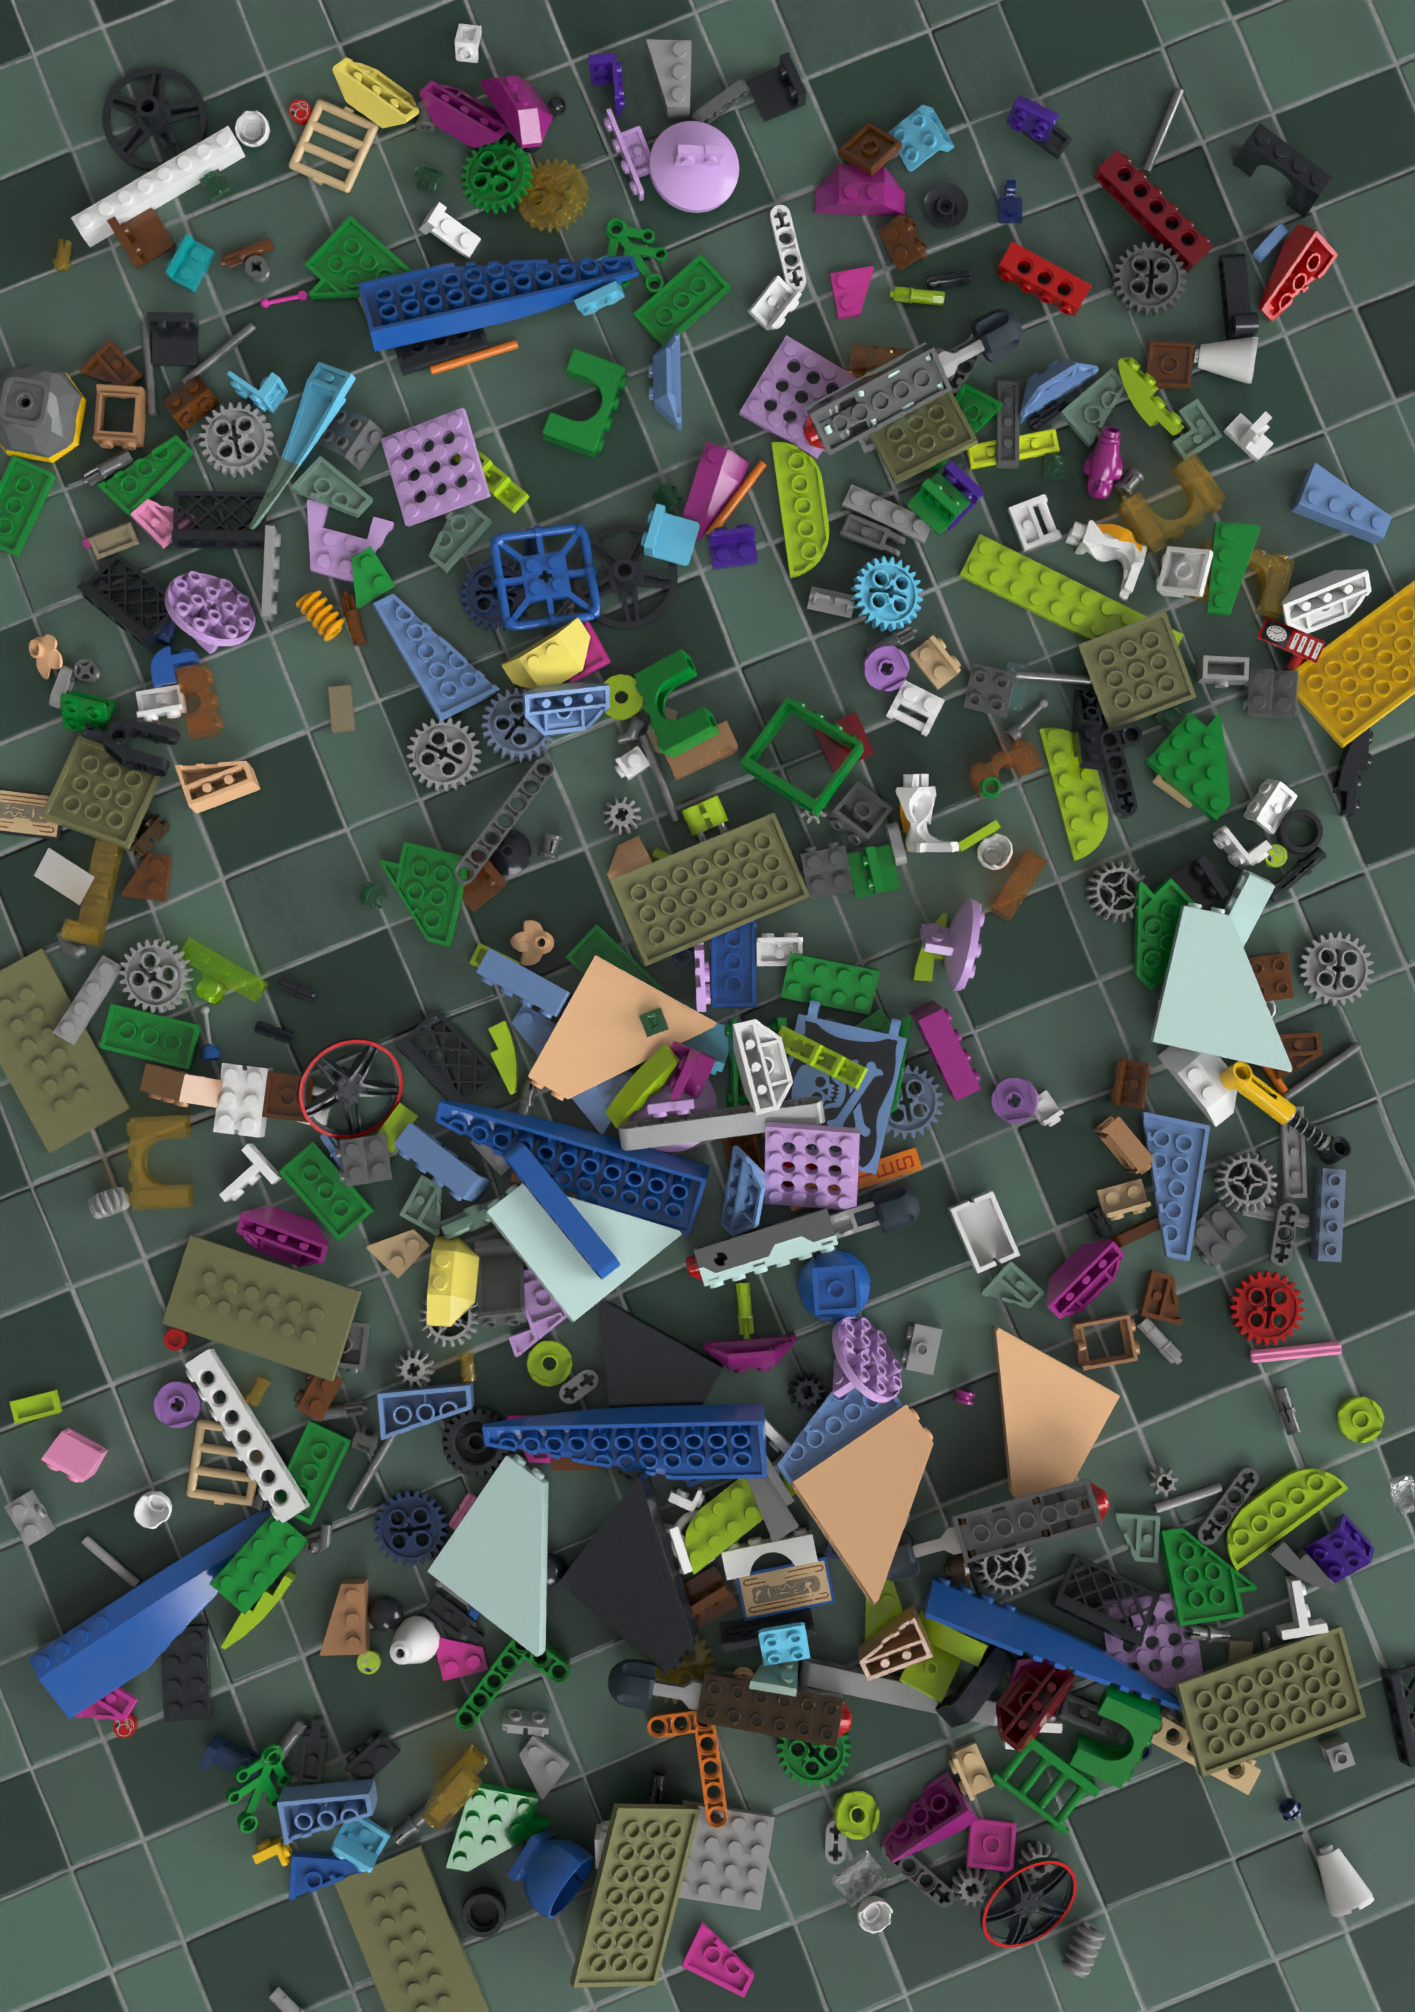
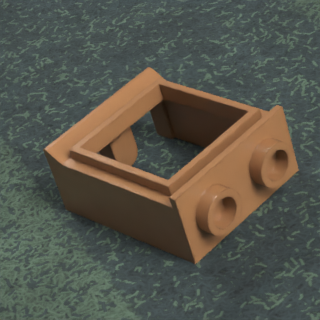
M96 384L97 396L94 436L92 438L100 447L112 449L114 446H122V448L127 450H136V447L144 448L147 410L146 391L142 387ZM105 398H135L133 433L103 431Z
M1110 1115L1093 1129V1131L1101 1134L1099 1135L1100 1139L1124 1168L1128 1169L1126 1170L1127 1172L1133 1174L1140 1172V1174H1143L1152 1167L1150 1163L1155 1159L1119 1116L1114 1119Z
M1124 1312L1111 1316L1071 1322L1079 1367L1083 1371L1138 1361L1137 1354H1140V1347L1138 1341L1134 1340L1133 1331H1136L1133 1317L1130 1318L1129 1314ZM1119 1321L1124 1354L1089 1360L1083 1327Z

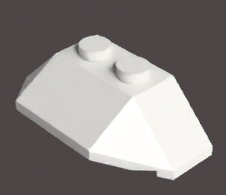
M1334 570L1292 587L1281 603L1285 624L1305 633H1311L1350 617L1362 603L1365 596H1368L1371 592L1368 570Z
M756 1019L733 1024L734 1054L745 1096L755 1115L779 1110L793 1084L782 1038Z
M1169 1046L1157 1056L1214 1127H1217L1234 1113L1237 1090H1228L1222 1085L1220 1074L1227 1068V1065L1219 1056Z

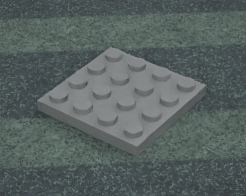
M683 1800L682 1805H697L701 1810L679 1898L761 1910L775 1815L727 1807L726 1824L723 1827L714 1828L707 1822L704 1803ZM717 1809L713 1810L710 1814L714 1820H720L724 1816L723 1812Z

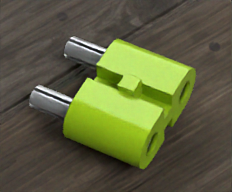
M718 795L681 811L691 835H697L700 843L703 840H707L704 831L712 827L718 826L721 834L724 831L725 833L728 832L725 825L728 818Z

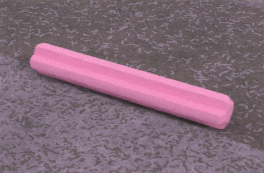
M1334 1341L1250 1350L1249 1356L1251 1362L1259 1363L1338 1355L1342 1353L1340 1342Z

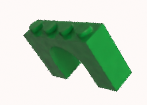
M574 349L566 369L567 377L594 387L602 397L601 407L595 416L585 421H574L550 412L542 434L544 440L595 458L597 452L601 453L605 440L602 438L604 432H609L613 420L610 416L612 411H616L619 406L620 397L618 395L621 389H625L628 376H626L625 367Z
M679 649L634 674L637 681L635 687L644 699V703H642L643 708L650 715V727L657 734L659 740L657 741V746L663 754L666 753L673 759L720 734L713 714L705 707H701L681 719L669 720L666 717L665 703L669 694L676 687L698 676L691 656L685 651Z
M1110 1683L1109 1686L1106 1685L1098 1700L1097 1714L1123 1725L1129 1730L1132 1737L1122 1745L1109 1746L1079 1734L1070 1750L1069 1766L1121 1789L1124 1782L1131 1779L1134 1765L1140 1763L1144 1747H1149L1153 1738L1152 1733L1155 1729L1158 1730L1160 1728L1163 1717L1160 1716V1705L1141 1698L1132 1692L1121 1691L1117 1686Z

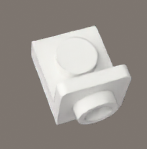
M458 25L455 38L457 61L478 63V47L482 35L481 26Z
M637 746L622 757H617L615 759L617 765L614 768L621 778L625 776L629 781L650 767V764Z
M1045 1090L1038 1094L1039 1104L1034 1115L1042 1126L1048 1124L1051 1127L1061 1120L1059 1116L1064 1114V1112L1058 1108L1048 1091Z
M700 1486L697 1487L693 1498L689 1497V1492L678 1488L677 1491L671 1489L668 1501L693 1512L695 1507L700 1508L705 1495L702 1494L703 1488Z

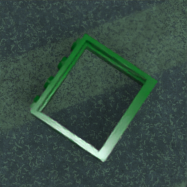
M787 697L740 761V765L743 771L817 817L863 754V744L861 740L856 738V735H848L843 732V728L837 723L832 722L830 724L824 720V716L815 710L811 712L805 708V704L801 701H793ZM791 714L851 751L817 800L757 763Z

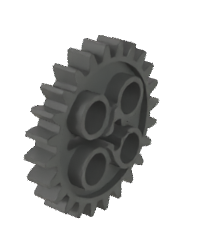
M1153 241L1147 248L1145 242H1142L1140 249L1133 245L1132 252L1126 250L1124 257L1120 256L1117 261L1119 264H1116L1114 267L1116 273L1113 274L1112 280L1117 282L1113 284L1112 289H1119L1115 294V298H1123L1120 305L1127 303V311L1135 308L1136 316L1140 311H1143L1145 318L1149 312L1152 313L1153 317H1156L1158 310L1165 314L1167 308L1173 309L1174 302H1179L1181 298L1179 295H1182L1185 291L1182 286L1187 282L1186 279L1182 278L1186 274V270H1180L1183 261L1176 262L1178 254L1170 255L1172 248L1163 251V244L1161 243L1158 248H1155ZM1149 260H1151V261H1152V268H1151V272H1150V281H1151L1152 283H1151V285H1150V287H1149V299H1147V298H1146V291H1147L1148 283H1149V279L1147 278V275H1148L1149 270H1150ZM1134 265H1141L1143 267V271L1136 270ZM1157 266L1165 268L1166 272H1159ZM1132 287H1139L1142 293L1134 292ZM1155 289L1163 290L1164 295H1158Z

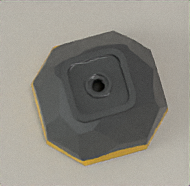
M19 364L7 370L0 377V446L8 456L14 455L19 458L53 463L79 445L87 400L67 373L35 364ZM30 401L29 406L24 407V403Z

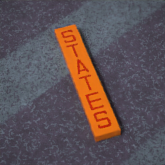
M916 1147L880 1158L876 1174L858 1170V1190L922 1170ZM814 1183L805 1184L810 1189L817 1188V1185ZM835 1184L828 1186L833 1191H837L840 1189V1187ZM790 1206L791 1211L804 1208L799 1206Z

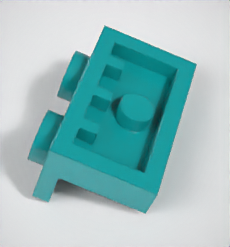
M186 234L184 239L182 238L178 242L177 252L174 257L167 262L165 273L170 281L195 293L216 253L195 241L191 235Z

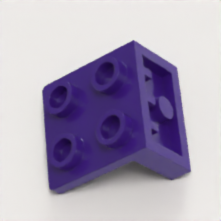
M616 53L588 55L591 85L606 86L609 83H614L616 116L621 117L620 109H625L621 61L616 62Z
M1018 95L1006 123L1016 131H1024L1030 134L1034 140L1047 143L1060 114Z
M950 461L945 466L941 475L970 501V504L947 528L948 530H952L980 501L984 494V491L954 462Z
M740 524L734 529L718 527L713 529V532H709L713 570L758 564L755 526Z
M1345 1514L1336 1518L1332 1531L1305 1546V1551L1333 1583H1337L1370 1564L1375 1549Z

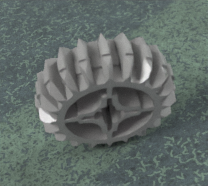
M1110 861L1108 868L1105 864H1102L1100 866L1101 872L1098 870L1093 871L1096 878L1090 877L1088 879L1094 886L1086 887V891L1092 892L1086 898L1087 900L1094 899V903L1089 906L1090 908L1096 906L1099 908L1095 912L1096 915L1104 912L1103 920H1107L1110 915L1111 921L1114 923L1117 922L1118 916L1121 922L1126 921V915L1130 919L1135 917L1133 911L1135 912L1136 882L1143 880L1145 876H1136L1139 872L1138 868L1130 871L1131 863L1126 864L1125 868H1123V861H1118L1117 866H1115L1113 861ZM1108 874H1121L1115 884L1103 882V879ZM1127 878L1134 887V895L1127 889ZM1119 885V892L1122 893V895L1116 896L1117 898H1115L1116 892L1113 889L1117 888ZM1100 888L1108 895V905L1101 898ZM1119 900L1132 902L1124 910L1114 909Z
M1248 1151L1243 1154V1158L1240 1152L1235 1153V1159L1229 1155L1226 1158L1228 1163L1222 1161L1219 1164L1222 1169L1215 1171L1220 1176L1214 1179V1183L1220 1184V1186L1215 1188V1192L1222 1191L1223 1193L1218 1199L1223 1200L1226 1198L1228 1200L1225 1203V1207L1234 1204V1212H1237L1241 1207L1242 1214L1248 1212V1207L1251 1213L1257 1212V1207L1263 1210L1265 1208L1264 1203L1270 1204L1272 1202L1269 1196L1276 1195V1192L1270 1188L1278 1186V1183L1271 1181V1179L1277 1177V1174H1269L1268 1172L1273 1166L1265 1167L1264 1164L1267 1161L1265 1158L1257 1161L1258 1154L1256 1153L1251 1159ZM1242 1165L1239 1177L1228 1178L1233 1167ZM1252 1168L1260 1174L1262 1179L1256 1178L1252 1174ZM1247 1178L1250 1185L1244 1187V1184L1242 1185L1239 1181ZM1229 1185L1238 1189L1241 1199L1232 1193ZM1262 1187L1260 1196L1255 1200L1249 1201L1251 1190Z
M423 1299L422 1303L426 1306L427 1299ZM478 1301L467 1310L468 1322L462 1316L455 1321L453 1325L465 1328L456 1334L444 1333L448 1328L446 1326H439V1329L436 1326H427V1308H419V1312L426 1314L418 1318L421 1322L426 1321V1324L421 1326V1330L429 1328L430 1331L426 1334V1337L429 1338L432 1334L436 1337L433 1339L434 1344L439 1339H442V1347L446 1346L447 1340L450 1341V1346L454 1347L456 1339L460 1345H463V1336L470 1340L472 1336L468 1331L476 1333L478 1330L473 1326V1324H479L478 1319L474 1318V1316H477L478 1310L474 1311L473 1309L478 1306Z
M1023 1547L992 1556L995 1564L990 1574L987 1572V1560L989 1557L974 1561L979 1564L973 1567L974 1571L979 1573L976 1576L978 1581L984 1580L982 1586L984 1588L990 1586L991 1593H995L998 1589L1000 1596L1004 1595L1005 1590H1007L1009 1596H1012L1013 1588L1020 1593L1021 1588L1019 1585L1023 1584L1025 1587H1028L1029 1584L1025 1579L1034 1578L1033 1574L1029 1572L1036 1570V1566L1030 1564L1036 1561L1035 1556L1030 1555L1033 1550L1031 1547ZM1021 1553L1023 1562L1022 1568L1018 1572L1014 1565L1018 1559L1017 1556ZM997 1557H999L1002 1561L1008 1562L1012 1570H1010L1008 1567L1002 1566L1000 1564L1001 1562ZM1006 1574L1013 1577L1007 1581L996 1580L997 1577L1000 1579Z

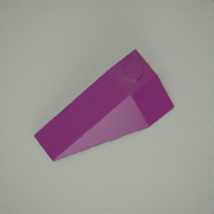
M709 442L705 444L682 518L699 523L700 528L696 538L698 542L742 485L749 466V462L729 449Z
M949 1771L925 1787L923 1795L917 1802L914 1801L911 1804V1809L905 1817L899 1819L881 1841L892 1863L946 1839L978 1820L967 1797L963 1796L960 1787Z

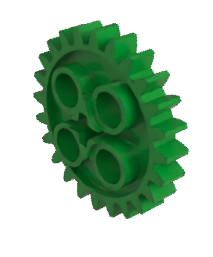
M507 139L504 140L502 145L498 140L494 145L491 143L487 144L485 148L479 146L480 151L478 152L471 150L473 158H465L468 165L462 166L465 173L460 175L463 180L461 187L465 190L463 193L466 198L479 211L483 208L486 213H489L491 208L495 214L498 213L499 208H502L504 213H506L508 205L515 209L514 202L522 203L520 196H528L525 188L532 187L529 180L534 178L531 173L533 167L529 162L527 154H525L521 147L518 148L515 142L510 145ZM493 161L491 165L486 166L489 162ZM514 166L511 170L507 171L509 167ZM504 187H507V189H506L505 191L500 192L501 189H503Z
M848 1732L838 1738L837 1747H833L836 1749L833 1755H826L824 1753L826 1748L832 1746L811 1743L814 1748H818L820 1757L827 1762L826 1766L821 1763L814 1750L810 1751L808 1742L782 1737L780 1738L783 1741L776 1742L777 1747L781 1748L776 1751L777 1757H783L779 1760V1766H785L783 1769L784 1774L791 1772V1781L798 1778L799 1786L804 1781L807 1782L809 1789L812 1786V1782H816L818 1789L822 1781L829 1786V1778L838 1781L836 1773L844 1774L842 1765L849 1766V1761L845 1759L846 1757H851V1751L846 1750L851 1747V1742L845 1741L849 1738ZM795 1743H802L804 1745L800 1751H795L791 1748ZM810 1761L818 1764L812 1770L807 1769L805 1766Z

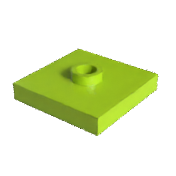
M932 1644L933 1657L905 1667L899 1681L941 1704L961 1660Z

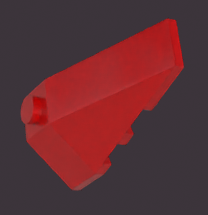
M1297 224L1285 241L1258 308L1268 320L1274 321L1292 304L1294 297L1300 292H1306L1309 289L1308 285L1315 278L1320 279L1338 256L1336 251L1317 230Z

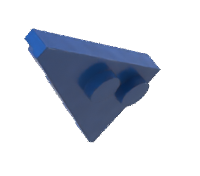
M293 1852L289 1900H295L299 1895L309 1891L310 1893L315 1892L320 1887L330 1886L344 1880L349 1875L362 1872L356 1869L352 1862L347 1859H339L334 1855Z

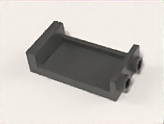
M505 1238L474 1241L475 1252L480 1258L477 1280V1319L480 1327L494 1328L497 1325L504 1324L516 1326L527 1322L524 1262Z

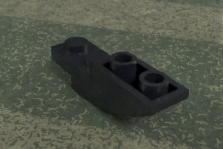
M1076 688L1072 721L1074 757H1078L1080 768L1102 770L1104 759L1100 728L1103 723L1100 704L1094 690Z
M1370 728L1348 743L1340 757L1332 792L1341 794L1340 817H1351L1356 815V812L1359 810L1360 799L1357 798V789L1361 786V776L1358 773L1368 770L1372 761V755L1369 753V744L1373 741V731H1370Z

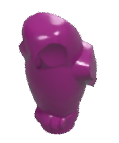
M1103 427L1095 449L1086 459L1084 473L1089 475L1087 493L1090 497L1097 499L1107 498L1111 493L1114 480L1121 478L1123 468L1119 454L1121 431L1117 428Z

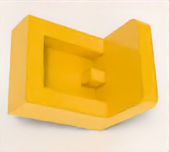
M281 1836L272 1841L266 1839L260 1842L252 1857L255 1864H258L278 1855L284 1867L288 1865L291 1859L292 1850L289 1844L284 1845V1839Z

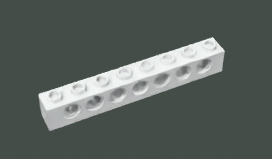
M208 1349L186 1363L188 1378L191 1382H196L198 1385L199 1396L204 1402L207 1401L212 1408L210 1410L212 1417L216 1422L220 1421L224 1428L222 1429L224 1437L228 1441H232L236 1447L234 1452L240 1461L244 1460L248 1467L246 1469L248 1476L252 1481L256 1480L260 1487L258 1489L259 1494L265 1501L268 1500L272 1508L270 1510L274 1518L284 1523L308 1508L310 1504L215 1350ZM208 1371H211L214 1375V1380L211 1384L205 1381V1374ZM219 1391H223L226 1394V1400L222 1404L217 1400ZM232 1410L238 1414L236 1423H232L229 1420V1413ZM243 1430H247L250 1433L248 1443L243 1442L241 1439ZM255 1450L261 1451L263 1455L260 1463L253 1459ZM268 1469L272 1470L275 1474L273 1482H268L265 1478V1473ZM280 1489L287 1493L285 1502H281L277 1498V1493Z

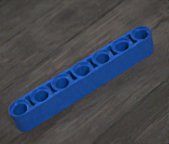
M519 1140L501 1154L504 1161L601 1280L620 1266L618 1259L522 1141Z

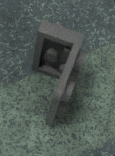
M342 406L319 438L318 443L322 447L342 456L351 466L361 471L385 433L369 418Z

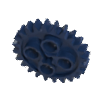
M487 558V565L478 561L480 568L477 569L471 566L473 574L465 573L468 582L461 581V586L466 589L459 590V594L465 597L460 600L461 605H467L463 608V612H471L468 619L471 621L476 618L475 625L477 627L484 623L485 631H487L489 626H492L493 631L496 632L497 627L501 626L503 632H505L506 628L501 618L499 601L493 598L495 591H497L493 585V580L495 579L491 559ZM506 559L502 564L504 578L521 577V571H516L518 567L516 562L510 567L509 560ZM487 578L492 581L488 587L480 586V582L483 579ZM515 585L512 588L506 589L507 595H517L515 598L507 596L508 602L513 604L510 616L515 613L525 599L523 585ZM477 592L484 593L483 595H476ZM482 601L491 603L490 607L486 610L478 608ZM530 603L527 608H532V604ZM525 610L522 615L527 617V611Z
M407 1489L405 1496H403L401 1491H398L397 1499L390 1495L388 1497L390 1504L384 1501L381 1504L384 1510L378 1509L376 1512L381 1518H376L373 1521L374 1524L379 1525V1527L374 1528L373 1533L380 1535L375 1539V1542L383 1543L379 1548L380 1551L388 1550L386 1558L392 1554L394 1555V1563L401 1558L403 1566H405L408 1560L414 1566L417 1559H419L421 1564H424L425 1556L430 1560L433 1559L432 1551L439 1553L441 1550L437 1544L444 1545L446 1542L441 1536L448 1535V1531L443 1528L448 1526L449 1522L442 1521L446 1517L447 1512H439L443 1505H434L436 1497L428 1500V1492L422 1497L420 1496L419 1489L416 1490L414 1495L411 1494L410 1489ZM419 1509L424 1510L427 1513V1518L424 1520L419 1519L416 1516V1511ZM396 1511L401 1512L404 1516V1521H396L393 1518V1513ZM409 1523L413 1527L431 1524L430 1528L416 1527L413 1532H411L410 1528H405ZM391 1527L403 1528V1529H398V1530H396V1531H392V1530H391ZM418 1534H427L429 1541L422 1543L418 1539ZM395 1536H404L406 1544L399 1545L395 1541Z

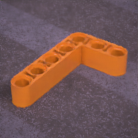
M689 1708L653 1714L648 1721L647 1730L655 1738L695 1733L706 1819L708 1824L714 1828L723 1827L727 1822L728 1810L716 1725L696 1722L697 1710ZM679 1716L687 1719L688 1723L683 1728L677 1727L674 1722ZM654 1720H661L665 1727L661 1731H656L652 1728V1722ZM704 1737H710L714 1744L710 1748H705L701 1745V1740ZM708 1761H713L716 1763L717 1769L713 1772H708L705 1770L704 1764ZM712 1785H716L720 1788V1793L717 1796H711L707 1789ZM713 1810H721L724 1814L723 1818L714 1820L710 1815Z

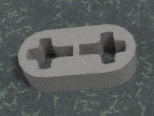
M64 665L60 669L49 698L50 706L61 709V694H70L76 680L74 668Z
M898 823L885 824L895 866L907 864V857Z
M586 1368L561 1386L559 1391L561 1400L564 1403L572 1404L585 1396L597 1386L599 1382L598 1373L594 1369ZM584 1374L594 1376L592 1385L590 1383H586L583 1386L580 1385L585 1379ZM577 1386L579 1388L574 1392V1398L564 1396L566 1387L573 1389Z
M831 1817L825 1825V1857L831 1864H840L846 1856L847 1837L842 1835L839 1830L838 1837H834L833 1829L830 1828L834 1827L835 1822L833 1817ZM834 1843H837L839 1851L837 1857H833L832 1853L829 1852L833 1851Z

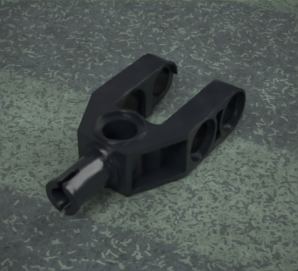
M137 718L112 721L105 729L86 723L82 732L83 738L102 742L104 751L123 767L160 777L166 776L170 763L162 757L129 749L131 739L138 736L153 740L156 744L160 742L167 745H177L180 738V733L173 728ZM116 738H122V739H123V740H121V741H114V739H116Z

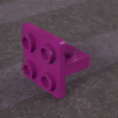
M674 1041L670 1049L680 1061L665 1082V1085L673 1089L670 1098L679 1101L682 1092L699 1098L716 1059Z

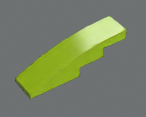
M477 450L489 493L515 514L529 499L528 494L512 482L509 476L497 468L489 458ZM455 454L452 460L458 465L461 457L459 454Z
M782 1025L778 1035L782 1038L786 1054L858 1090L868 1071L867 1068Z
M663 1045L639 1068L605 1111L616 1128H618L619 1124L627 1122L634 1111H641L651 1094H658L680 1061L668 1045Z
M288 1571L276 1590L269 1586L257 1605L254 1604L245 1615L241 1612L221 1648L227 1649L262 1621L281 1599L297 1575Z

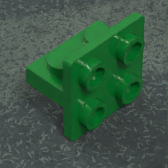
M937 472L931 479H926L921 485L919 492L908 502L907 507L935 533L941 535L969 506L970 501Z
M71 690L70 694L62 693L60 696L63 727L72 731L82 733L86 723L105 729L108 727V722L116 709V701Z
M890 845L876 848L871 846L863 851L847 854L851 880L857 899L900 888Z

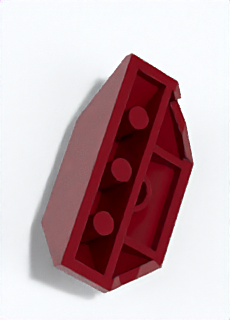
M1049 1663L1024 1667L996 1703L999 1737L1017 1752L1022 1750L1037 1736L1062 1703L1075 1679V1675L1067 1669L1061 1670Z

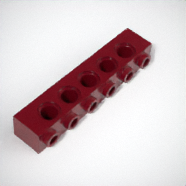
M1116 150L1098 167L1094 176L1098 183L1159 245L1163 244L1165 251L1172 248L1170 255L1178 254L1176 262L1183 261L1182 268L1187 273L1207 256L1212 248L1209 239L1194 228L1191 220L1184 218L1178 212V208L1174 203L1168 202L1163 197L1161 190L1153 186L1147 180L1146 175L1131 164L1128 156ZM1118 176H1125L1127 181L1120 180ZM1134 192H1141L1143 197H1137ZM1150 207L1158 209L1159 213H1153ZM1166 223L1172 224L1175 229L1167 228ZM1186 239L1191 245H1184L1181 240Z

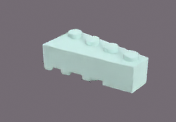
M1243 869L1235 889L1225 905L1224 913L1231 916L1243 947L1275 888V885L1269 880L1246 869Z

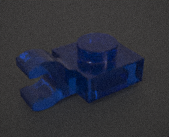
M1016 180L1006 181L1005 198H999V224L1022 223V198H1015Z

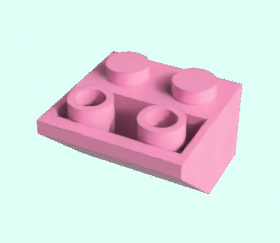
M67 1428L58 1435L41 1460L47 1463L46 1466L48 1468L66 1473V1477L71 1481L84 1482L96 1473L108 1449Z

